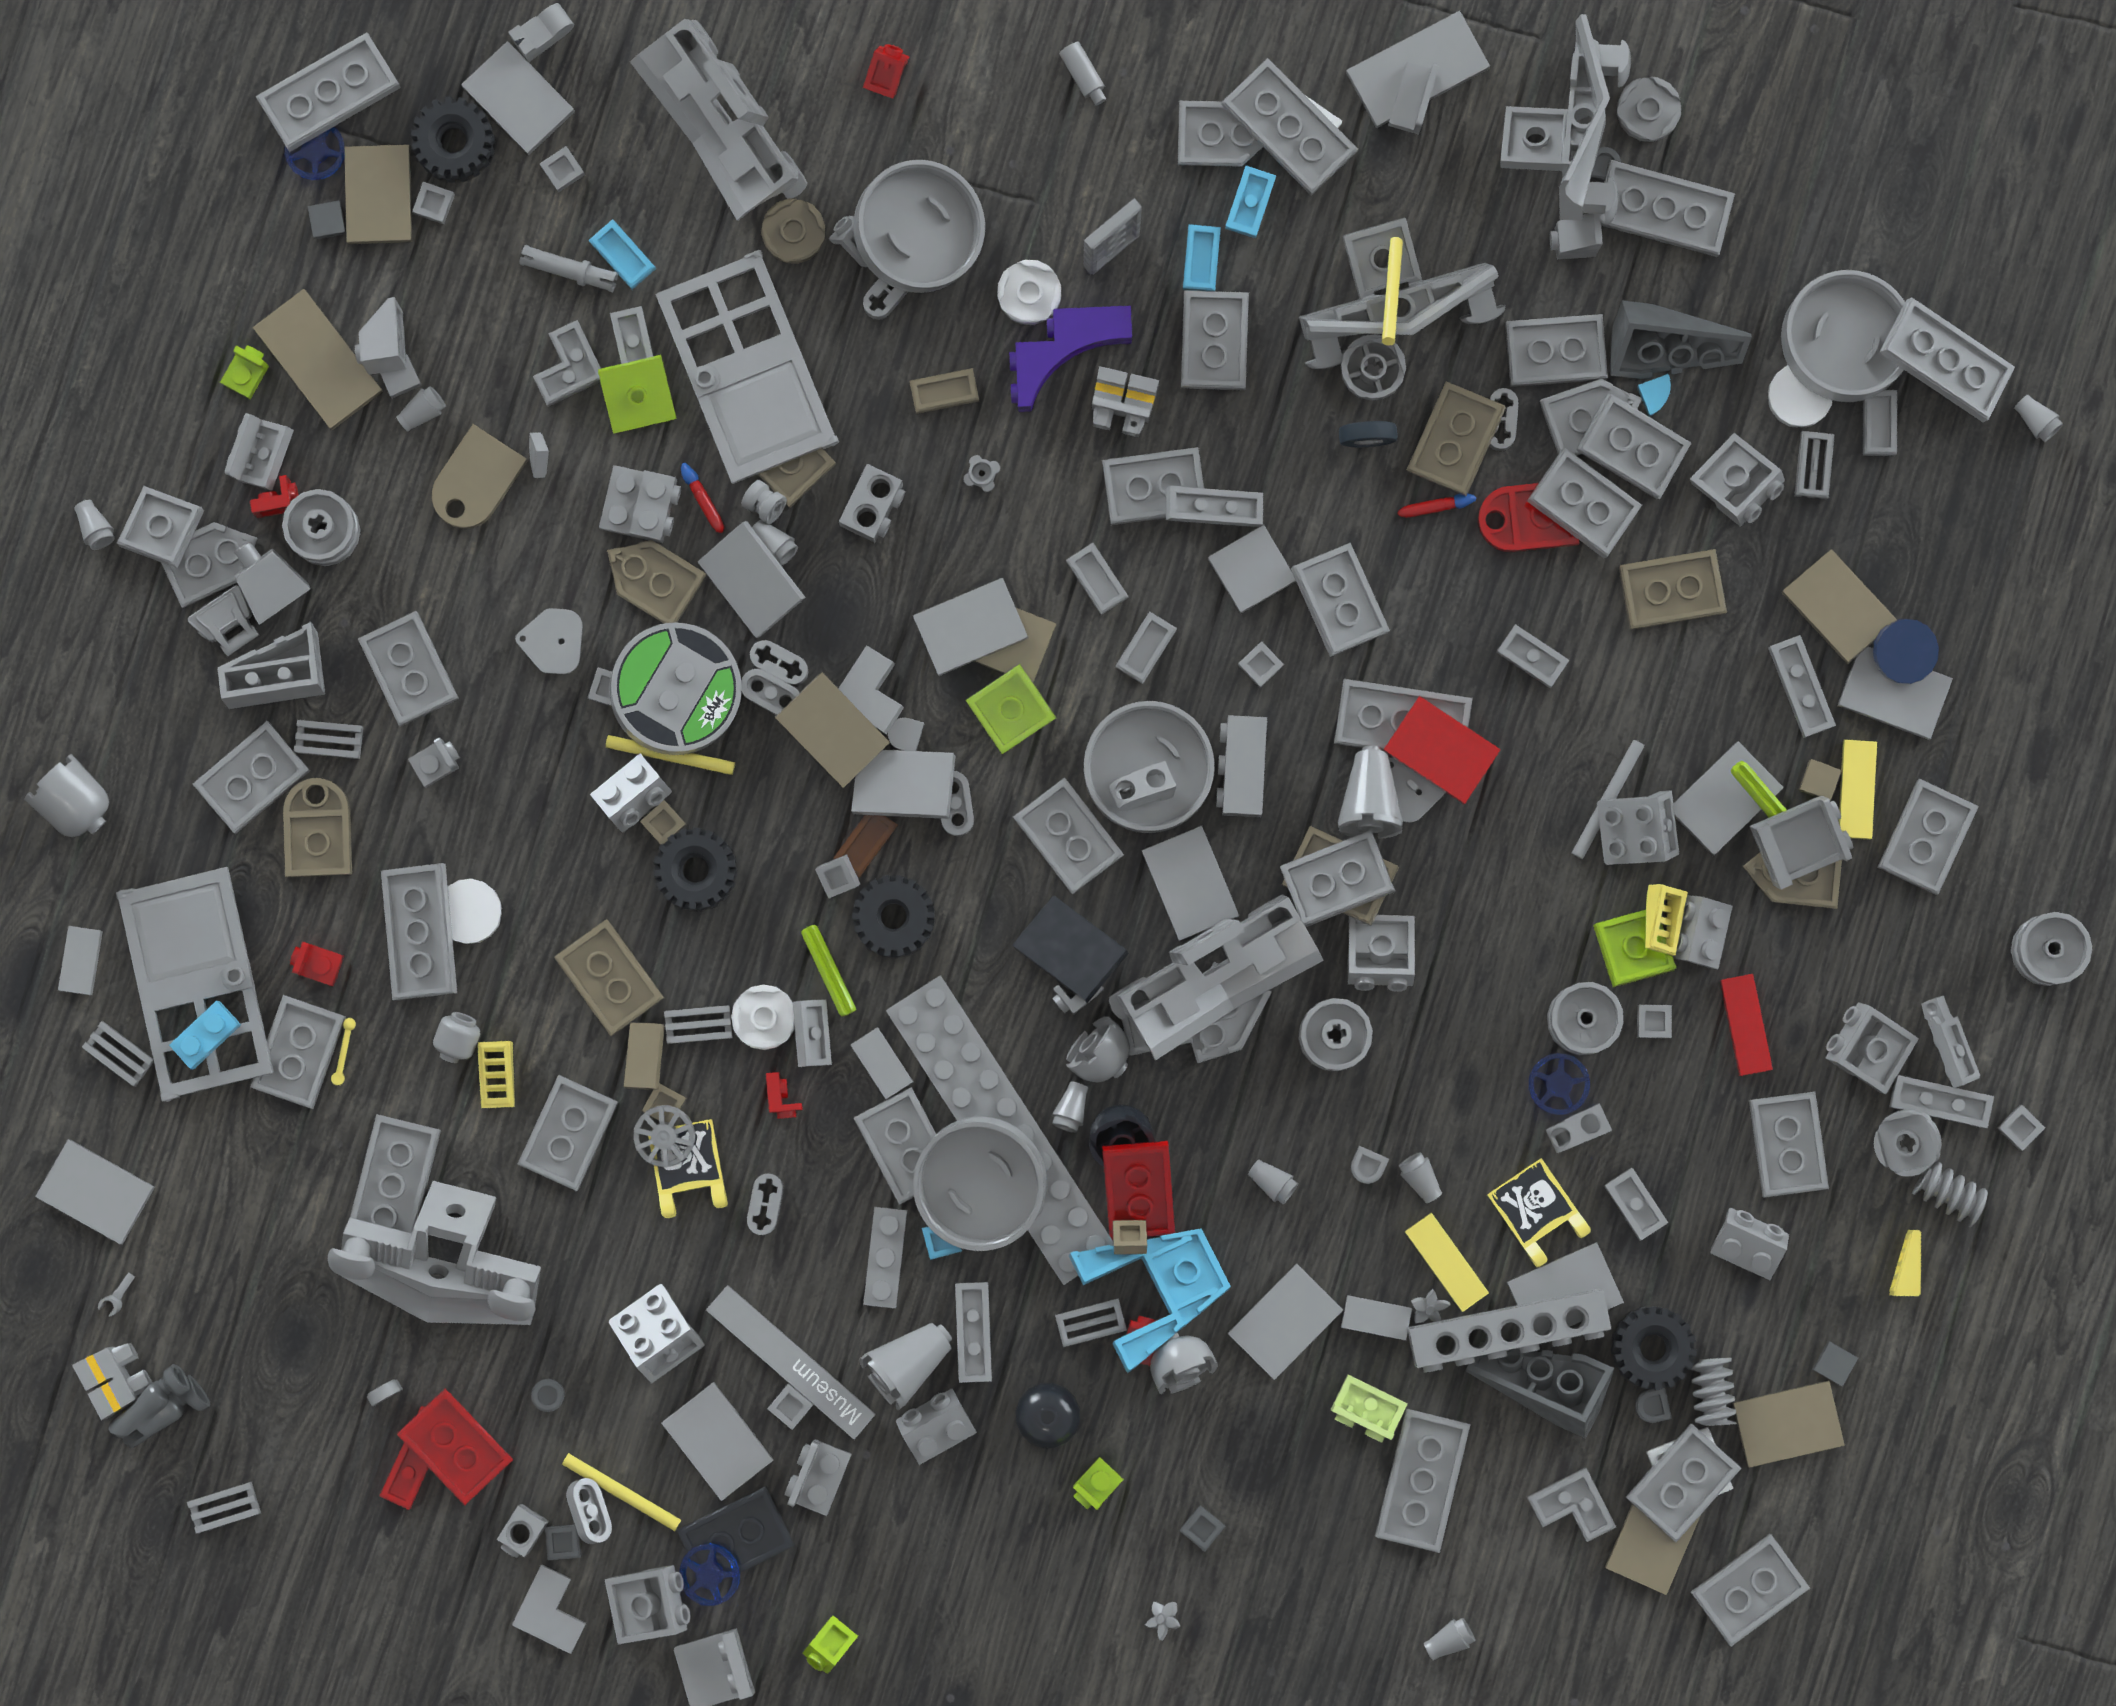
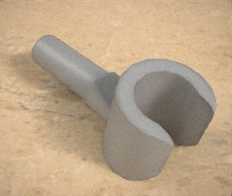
M128 1272L117 1290L112 1295L99 1301L98 1309H102L106 1302L110 1301L113 1303L114 1309L109 1317L118 1313L122 1308L121 1298L135 1276Z

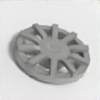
M661 1105L647 1110L638 1119L634 1127L633 1137L636 1151L646 1162L655 1166L670 1167L679 1164L690 1154L695 1143V1129L692 1121L683 1111L673 1106ZM659 1112L660 1123L658 1125L650 1118L651 1114ZM664 1112H672L674 1114L669 1123L665 1122ZM678 1117H680L686 1125L676 1129L674 1124ZM644 1120L653 1128L652 1131L640 1128ZM688 1130L689 1140L678 1138L679 1133ZM639 1134L651 1136V1139L640 1143ZM675 1143L687 1145L683 1154L676 1148ZM653 1144L655 1147L651 1154L648 1155L643 1148ZM659 1149L662 1150L663 1161L654 1159ZM668 1149H671L678 1158L669 1161Z

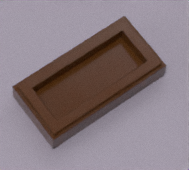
M865 815L833 859L847 855L857 877L860 878L898 825L886 816Z

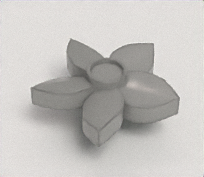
M1433 1289L1427 1294L1425 1299L1417 1297L1411 1300L1416 1309L1415 1323L1424 1322L1428 1318L1433 1322L1440 1321L1441 1317L1438 1311L1450 1306V1302L1446 1300H1437V1295Z
M1153 1602L1152 1612L1155 1617L1149 1619L1145 1625L1150 1628H1158L1159 1640L1163 1641L1167 1635L1168 1628L1177 1629L1180 1627L1178 1620L1174 1618L1177 1613V1603L1171 1602L1164 1606Z

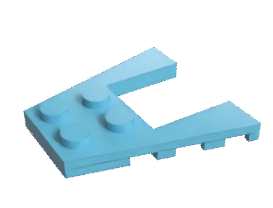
M1202 1229L1148 1239L1147 1254H1114V1246L1110 1245L1081 1252L1073 1251L1069 1254V1258L1083 1285L1142 1258L1170 1314L1113 1342V1346L1127 1373L1132 1371L1231 1287Z

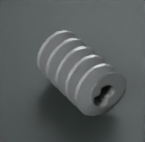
M1936 1161L1928 1170L1922 1173L1914 1186L1912 1194L1915 1195L1923 1189L1925 1191L1923 1201L1926 1202L1932 1196H1935V1208H1939L1943 1203H1947V1215H1950L1957 1209L1959 1210L1957 1221L1961 1222L1965 1217L1969 1216L1968 1227H1972L1985 1207L1988 1191L1985 1188H1981L1976 1192V1183L1972 1181L1964 1186L1965 1177L1958 1175L1953 1179L1954 1172L1951 1168H1947L1941 1173L1942 1163Z
M1732 1358L1701 1359L1693 1365L1691 1370L1699 1372L1701 1375L1693 1378L1692 1383L1702 1386V1389L1693 1392V1396L1703 1399V1402L1694 1405V1410L1704 1412L1703 1416L1695 1419V1423L1704 1426L1737 1424L1727 1420L1728 1417L1736 1414V1409L1726 1407V1404L1735 1401V1396L1725 1393V1391L1734 1387V1383L1724 1380L1725 1377L1733 1374V1370L1723 1367L1724 1364L1732 1361Z

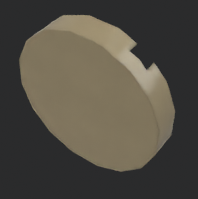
M789 198L777 202L767 211L762 223L761 235L766 249L774 258L785 263L799 264L810 260L820 251L825 241L826 227L821 213L813 204Z

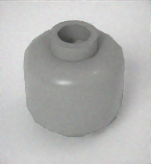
M453 1012L451 1016H445L440 1020L433 1039V1045L440 1052V1058L451 1063H458L459 1059L464 1060L472 1057L480 1037V1029L476 1025V1020L459 1012Z

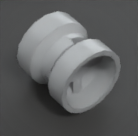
M756 480L745 492L741 506L749 512H757L761 520L767 524H772L783 512L787 498L779 492L773 493L769 490L767 484L761 480Z

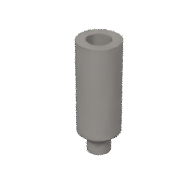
M1080 42L1068 45L1060 51L1059 55L1085 98L1091 97L1095 106L1103 103L1106 100L1102 92L1105 85Z

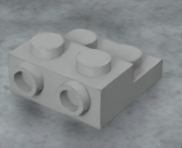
M1733 433L1690 478L1693 486L1715 502L1716 507L1741 527L1746 521L1752 523L1759 517L1762 511L1760 506L1768 498L1774 500L1781 494L1784 489V484L1782 483L1785 479L1780 468L1737 434Z
M613 465L599 529L644 540H653L663 544L664 537H670L673 528L674 518L669 517L672 504L678 505L681 494V486L677 485L676 477Z
M1376 915L1371 926L1349 916L1348 984H1354L1356 989L1362 991L1371 990L1374 988V985H1388L1389 990L1397 992L1406 990L1407 986H1413L1415 977V916Z
M1858 1002L1856 1006L1850 1007L1845 1012L1843 1022L1846 1024L1840 1034H1835L1829 1039L1826 1046L1829 1052L1825 1058L1848 1074L1856 1076L1878 1092L1887 1094L1919 1038L1873 1007Z
M674 1565L605 1579L618 1645L676 1635L687 1630L686 1624L690 1621V1611L687 1605H682L680 1591L683 1590L684 1583L682 1575L679 1572H675Z

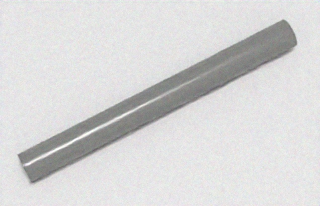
M1636 740L1632 741L1601 800L1617 798L1644 748L1642 743ZM1596 807L1571 853L1580 859L1584 858L1600 829L1598 807Z

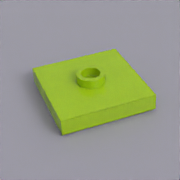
M661 355L598 369L613 434L676 419Z
M1021 664L966 700L1002 754L1056 719V716Z
M1646 910L1593 925L1613 987L1671 972L1676 969L1673 956L1645 948ZM1660 923L1659 929L1664 930L1663 925ZM1658 936L1657 942L1666 944V938Z

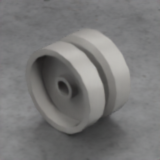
M315 489L303 492L291 501L284 512L282 528L285 540L294 552L311 564L321 566L338 564L349 557L358 544L360 536L358 516L343 498L332 491ZM321 524L327 525L325 530L319 529L318 531V527Z
M2059 912L2032 917L2023 923L2013 936L2011 947L2013 963L2021 976L2033 984L2043 986L2070 982L2081 975L2089 964L2092 953L2090 935L2083 924L2071 915ZM2054 945L2056 952H2052L2051 954L2048 950V946Z
M1594 982L1577 983L1560 991L1552 1000L1547 1013L1548 1030L1553 1040L1565 1051L1576 1055L1598 1053L1610 1047L1619 1037L1623 1026V1009L1617 996L1607 987ZM1583 1012H1587V1017L1592 1018L1591 1023L1583 1024L1580 1017Z
M1332 998L1319 1002L1306 1013L1300 1024L1298 1040L1302 1053L1311 1064L1323 1070L1341 1071L1353 1067L1366 1056L1372 1043L1373 1030L1369 1017L1360 1006L1347 999ZM1337 1029L1341 1033L1339 1041L1333 1042V1039H1329V1032Z

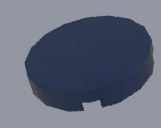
M1899 619L1880 630L1874 641L1873 657L1884 677L1896 683L1912 684L1923 680L1932 672L1938 661L1939 646L1936 636L1927 625L1918 620Z

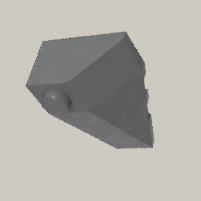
M1622 300L1612 328L1611 376L1645 379L1651 378L1652 373L1671 371V374L1682 373L1684 368L1696 366L1709 369L1742 364L1752 336L1748 332L1658 305Z
M1480 1342L1478 1347L1482 1346L1484 1342ZM1520 1348L1507 1350L1508 1356L1488 1360L1487 1354L1474 1357L1475 1363L1467 1366L1466 1372L1556 1426L1585 1439L1601 1410L1614 1372L1613 1367L1586 1355L1553 1354V1351L1549 1350L1520 1353Z

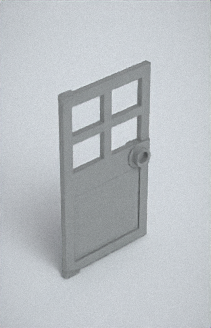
M761 250L749 253L743 259L655 294L732 484L818 449H826L839 443L837 436L834 435L767 271ZM755 269L766 296L728 311L718 284ZM709 288L719 315L682 330L671 303ZM770 307L781 334L744 349L733 321ZM724 325L735 353L697 367L686 340Z
M228 867L143 888L123 889L116 892L162 1102H169L172 1099L180 1098L181 1095L274 1073ZM243 991L249 1022L241 1023V1026L229 1037L252 1032L258 1063L221 1072L215 1049L206 1058L210 1075L172 1084L165 1053L174 1051L169 1046L174 1040L163 1042L156 1011L194 1002L198 1018L207 1010L205 999Z

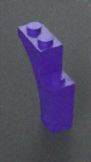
M1131 306L1053 309V318H1047L1048 338H1054V341L1016 342V352H1009L1010 371H1017V384H1011V402L1018 403V412L1032 411L1035 399L1044 383L1061 365L1071 358L1097 347L1132 344Z

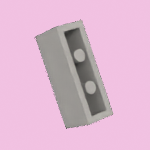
M1228 715L1227 723H1221L1220 743H1226L1225 756L1219 755L1218 775H1224L1223 788H1217L1216 807H1222V815L1262 816L1267 717Z

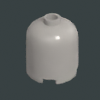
M70 754L65 761L67 765L64 766L59 762L37 783L39 786L36 790L37 794L34 796L29 792L24 800L64 836L76 837L86 831L94 834L106 822L102 816L108 809L109 797L104 788Z

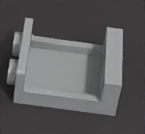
M1821 795L1750 826L1773 886L1779 889L1793 885L1792 880L1836 861L1852 859L1850 849H1853V843L1847 831L1841 830L1838 822L1841 819V813L1834 800L1830 802L1829 798Z

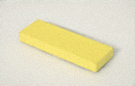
M1843 740L1839 804L1841 819H1839V825L1841 830H1846L1852 839H1872L1877 742Z
M1432 1213L1404 1231L1461 1312H1464L1489 1294Z

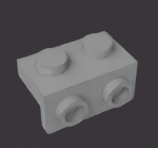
M246 413L239 426L232 452L228 457L225 474L242 483L272 491L294 430L287 426L261 420L254 415Z
M640 753L590 795L621 832H625L651 809L659 805L672 791Z
M1687 895L1676 956H1673V959L1718 969L1733 906L1705 897Z
M1729 1208L1725 1222L1711 1247L1710 1253L1771 1280L1787 1251L1789 1234L1777 1225L1766 1224L1755 1219L1746 1211H1737Z
M953 1389L935 1395L930 1401L916 1409L906 1411L902 1417L896 1420L902 1437L919 1465L977 1433Z

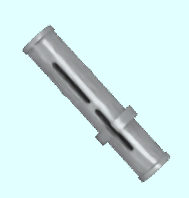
M525 245L521 254L527 255L520 257V265L529 266L575 280L581 286L589 284L609 292H613L616 283L610 281L618 279V272L592 266L591 262L586 260L578 262L532 248L528 245Z

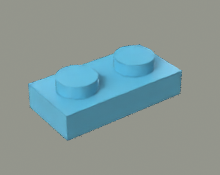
M1245 166L1225 229L1252 238L1257 237L1276 175Z
M216 1000L169 1046L190 1069H195L241 1024L220 1001Z

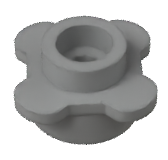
M979 455L972 456L969 460V472L964 475L965 484L967 486L976 485L982 487L985 492L993 490L995 475L1000 471L999 463L982 459ZM984 471L985 475L980 476L979 472Z

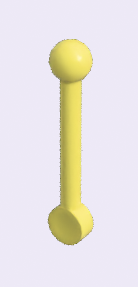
M347 1018L343 1022L345 1032L337 1070L331 1077V1081L335 1085H341L345 1081L343 1069L351 1030L356 1026V1022L352 1018Z

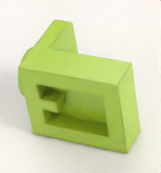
M247 345L245 349L235 346L233 352L236 355L220 383L251 399L269 365L262 360L264 354Z
M1099 1457L1073 1485V1488L1077 1491L1074 1498L1086 1509H1089L1092 1505L1098 1510L1124 1479Z
M832 1615L803 1651V1655L807 1657V1662L818 1671L823 1670L828 1674L858 1635Z

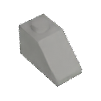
M1596 213L1584 214L1583 221L1560 220L1554 228L1555 231H1550L1551 250H1556L1557 259L1596 257L1603 244L1601 216Z
M395 297L388 298L359 331V344L355 345V356L358 364H362L369 375L407 369L403 311Z

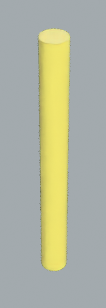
M1399 237L1391 238L1389 247L1382 343L1388 346L1395 343L1403 247V240Z
M608 735L606 741V748L637 755L641 753L642 756L733 775L735 762L694 753L684 755L661 754L639 745L634 740Z
M568 1453L564 1459L563 1466L584 1478L594 1480L602 1489L676 1531L681 1519Z

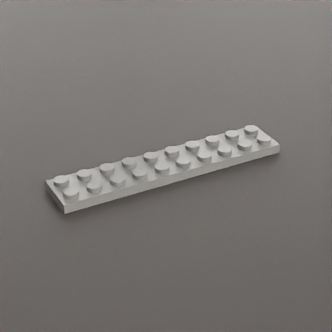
M940 975L887 1009L886 1012L957 1121L970 1117H991L1005 1121L1021 1130L1038 1149L1046 1170L1047 1188L1042 1208L1028 1231L1062 1284L1065 1285L1078 1276L1069 1258L1071 1252L1093 1250L1096 1247L1107 1245L1114 1246L1113 1240Z

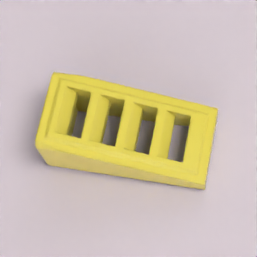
M1662 884L1648 886L1645 948L1676 956L1688 892ZM1662 911L1667 913V918L1661 917ZM1660 923L1667 925V931L1659 929ZM1657 937H1665L1666 944L1657 942Z
M478 1042L481 1108L515 1107L513 1042ZM487 1052H504V1058L487 1059ZM488 1065H505V1071L488 1072ZM505 1078L506 1084L488 1085V1079ZM506 1091L507 1097L489 1098L488 1092Z
M1908 1230L1906 1233L1889 1295H1921L1920 1230Z

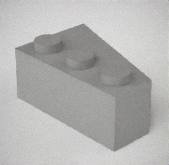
M311 622L303 625L302 629L286 637L281 636L275 639L274 643L257 651L254 649L218 667L221 699L228 709L325 694L319 637Z

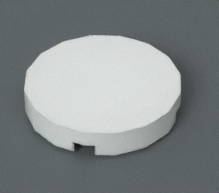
M1022 260L1003 272L998 283L997 297L1001 309L1011 320L1020 324L1035 325L1046 321L1047 318L1053 315V309L1058 308L1061 302V284L1057 275L1048 265L1038 260Z
M1788 365L1776 373L1769 385L1768 403L1770 410L1779 421L1787 426L1796 428L1812 426L1823 419L1832 406V400L1821 397L1806 388L1794 376Z
M474 879L458 880L448 886L452 939L461 943L472 944L480 943L491 937L499 927L502 915L501 901L495 890L486 883Z
M769 985L751 987L742 993L733 1005L731 1015L733 1030L740 1040L751 1048L761 1050L777 1048L785 1043L795 1030L793 1002L786 993L777 987Z

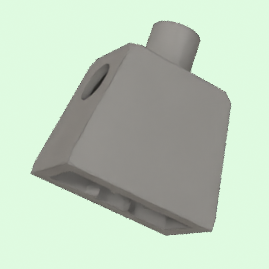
M248 542L234 552L245 567L235 574L236 581L259 625L310 590V585L274 549L261 556L253 544Z

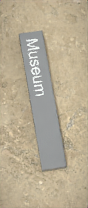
M729 1285L724 1288L706 1309L708 1313L853 1439L859 1435L876 1415Z

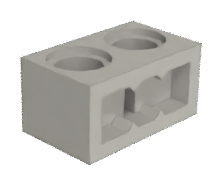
M866 464L839 520L840 527L874 543L878 536L884 538L892 521L888 519V515L892 507L898 509L906 492L902 490V480ZM878 483H885L890 487V492L886 497L877 498L872 494L873 487ZM863 512H872L876 516V521L872 526L863 527L858 523V518Z

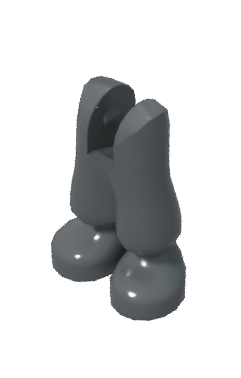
M172 1364L164 1371L162 1379L151 1383L127 1410L110 1423L108 1430L113 1436L122 1438L126 1446L134 1448L158 1431L177 1421L183 1415L185 1404H188L197 1411H204L210 1406V1401L202 1387L191 1375L186 1376L178 1365Z

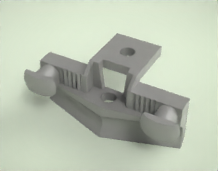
M1580 14L1576 20L1575 53H1573L1568 109L1506 106L1500 164L1501 168L1562 171V182L1559 186L1560 220L1583 221V213L1605 214V225H1608L1613 221L1618 206L1616 183L1611 177H1608V183L1590 182V178L1606 125L1605 108L1610 100L1604 76H1618V87H1622L1629 77L1631 54L1629 46L1624 40H1621V45H1601L1598 41L1594 40L1585 14ZM1588 116L1592 118L1588 124H1579L1577 122ZM1533 134H1539L1544 137V140L1540 143H1531L1527 138Z
M684 19L641 51L630 63L692 142L737 221L761 203L780 193H783L787 199L800 195L806 188L807 181L789 154L785 151L780 152L763 127L769 118L768 115L757 104L740 79V74L735 66L717 59L718 50L697 20ZM720 94H722L738 119L735 121L731 120L716 99Z
M1406 218L1343 235L1359 299L1299 317L1304 337L1310 340L1315 359L1305 362V365L1311 369H1326L1341 364L1346 350L1341 351L1337 337L1357 334H1382L1386 294L1374 295V291L1386 288L1388 265L1385 267L1376 266L1374 255L1380 249L1389 251L1390 239L1393 237H1399L1403 240L1400 284L1405 282L1409 284L1408 288L1399 290L1398 298H1404L1408 301L1409 310L1404 316H1397L1396 335H1414L1465 300L1467 301L1470 314L1461 316L1459 319L1466 324H1480L1496 319L1505 311L1506 306H1496L1491 288L1494 286V280L1499 277L1498 272L1493 265L1482 263L1422 280Z
M1280 895L1252 911L1244 921L1224 919L1184 945L1169 952L1172 960L1170 965L1148 978L1142 977L1123 987L1109 997V1003L1112 1011L1118 1018L1123 1020L1129 1017L1144 1039L1154 1060H1157L1233 1009L1324 960L1289 897ZM1223 946L1228 959L1201 973L1194 962Z
M433 1181L412 1233L349 1218L343 1232L341 1250L332 1248L327 1256L329 1267L334 1273L427 1323L531 1325L536 1310L535 1303L541 1271L540 1266L478 1251L495 1207V1196ZM458 1213L462 1215V1217L454 1218L449 1216L448 1214ZM428 1235L462 1243L463 1247L457 1264L429 1257ZM432 1274H441V1275H443L445 1278L436 1279V1278H433L431 1275H432Z

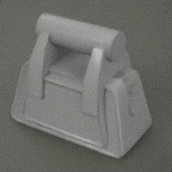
M239 586L232 587L188 617V622L198 630L197 633L209 642L218 641L221 644V649L227 656L259 636L255 627L248 620L252 617V612ZM239 625L244 628L243 631L227 640L225 636L227 633Z

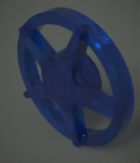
M332 127L318 135V137L304 143L301 150L290 155L285 146V158L293 172L300 177L309 180H320L331 176L340 168L345 158V143L339 131ZM330 131L339 141V152L329 149L325 143ZM327 156L338 157L329 169L318 173L319 163L323 162ZM305 158L309 163H312L313 173H307L298 169L292 161Z
M1557 1053L1543 1057L1534 1065L1529 1075L1528 1087L1533 1101L1539 1108L1551 1114L1563 1115L1577 1110L1585 1102L1590 1090V1078L1585 1066L1578 1059L1568 1054ZM1560 1058L1557 1071L1552 1072L1550 1075L1538 1072V1069L1545 1062ZM1564 1059L1577 1065L1583 1077L1571 1078L1569 1074L1564 1072ZM1535 1075L1546 1081L1547 1092L1541 1100L1538 1099L1534 1090ZM1584 1082L1583 1094L1579 1101L1573 1105L1569 1093L1574 1084ZM1552 1096L1562 1097L1569 1108L1556 1110L1545 1106L1544 1103Z
M710 1543L699 1545L691 1549L684 1556L680 1565L679 1573L683 1578V1590L690 1599L700 1605L716 1606L730 1599L738 1588L740 1580L738 1564L734 1556L722 1546ZM710 1550L707 1562L699 1565L690 1560L696 1552ZM716 1552L722 1554L728 1560L732 1571H723L722 1567L715 1562ZM687 1566L696 1572V1582L691 1588L686 1577ZM733 1576L730 1590L721 1598L718 1585L722 1582L723 1578ZM700 1587L709 1589L715 1600L701 1598L694 1592Z

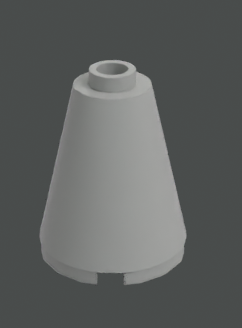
M1365 746L1362 748V751L1357 752L1355 755L1338 819V828L1342 834L1351 837L1370 830L1372 833H1378V839L1393 837L1402 833L1403 820L1389 756L1379 746Z
M930 1323L865 1353L859 1358V1362L862 1368H865L867 1365L873 1372L868 1376L872 1384L890 1405L896 1401V1409L899 1410L908 1403L951 1350L949 1342L952 1340V1337L941 1324L936 1327L933 1323Z

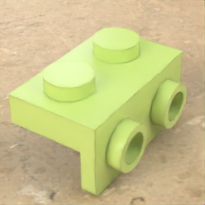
M1347 1375L1331 1411L1337 1413L1335 1420L1353 1428L1355 1423H1358L1367 1428L1364 1433L1365 1435L1383 1442L1385 1437L1390 1440L1393 1439L1394 1431L1407 1403Z

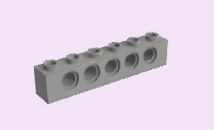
M1596 1289L1407 1327L1414 1365L1416 1368L1423 1367L1425 1373L1443 1369L1442 1363L1455 1361L1456 1366L1475 1363L1474 1357L1487 1354L1488 1360L1508 1356L1507 1350L1520 1348V1353L1540 1350L1539 1344L1551 1341L1553 1347L1572 1343L1571 1337L1584 1335L1585 1340L1604 1337L1605 1330L1611 1329L1604 1290ZM1577 1309L1582 1314V1322L1578 1327L1570 1328L1566 1324V1315L1569 1311ZM1540 1316H1546L1550 1321V1328L1544 1334H1537L1533 1328L1535 1319ZM1509 1322L1515 1323L1518 1327L1516 1338L1511 1341L1504 1340L1501 1336L1502 1327ZM1475 1329H1482L1486 1334L1485 1343L1480 1347H1472L1469 1343V1334ZM1444 1335L1451 1336L1454 1342L1453 1349L1446 1354L1439 1353L1436 1348L1437 1340Z

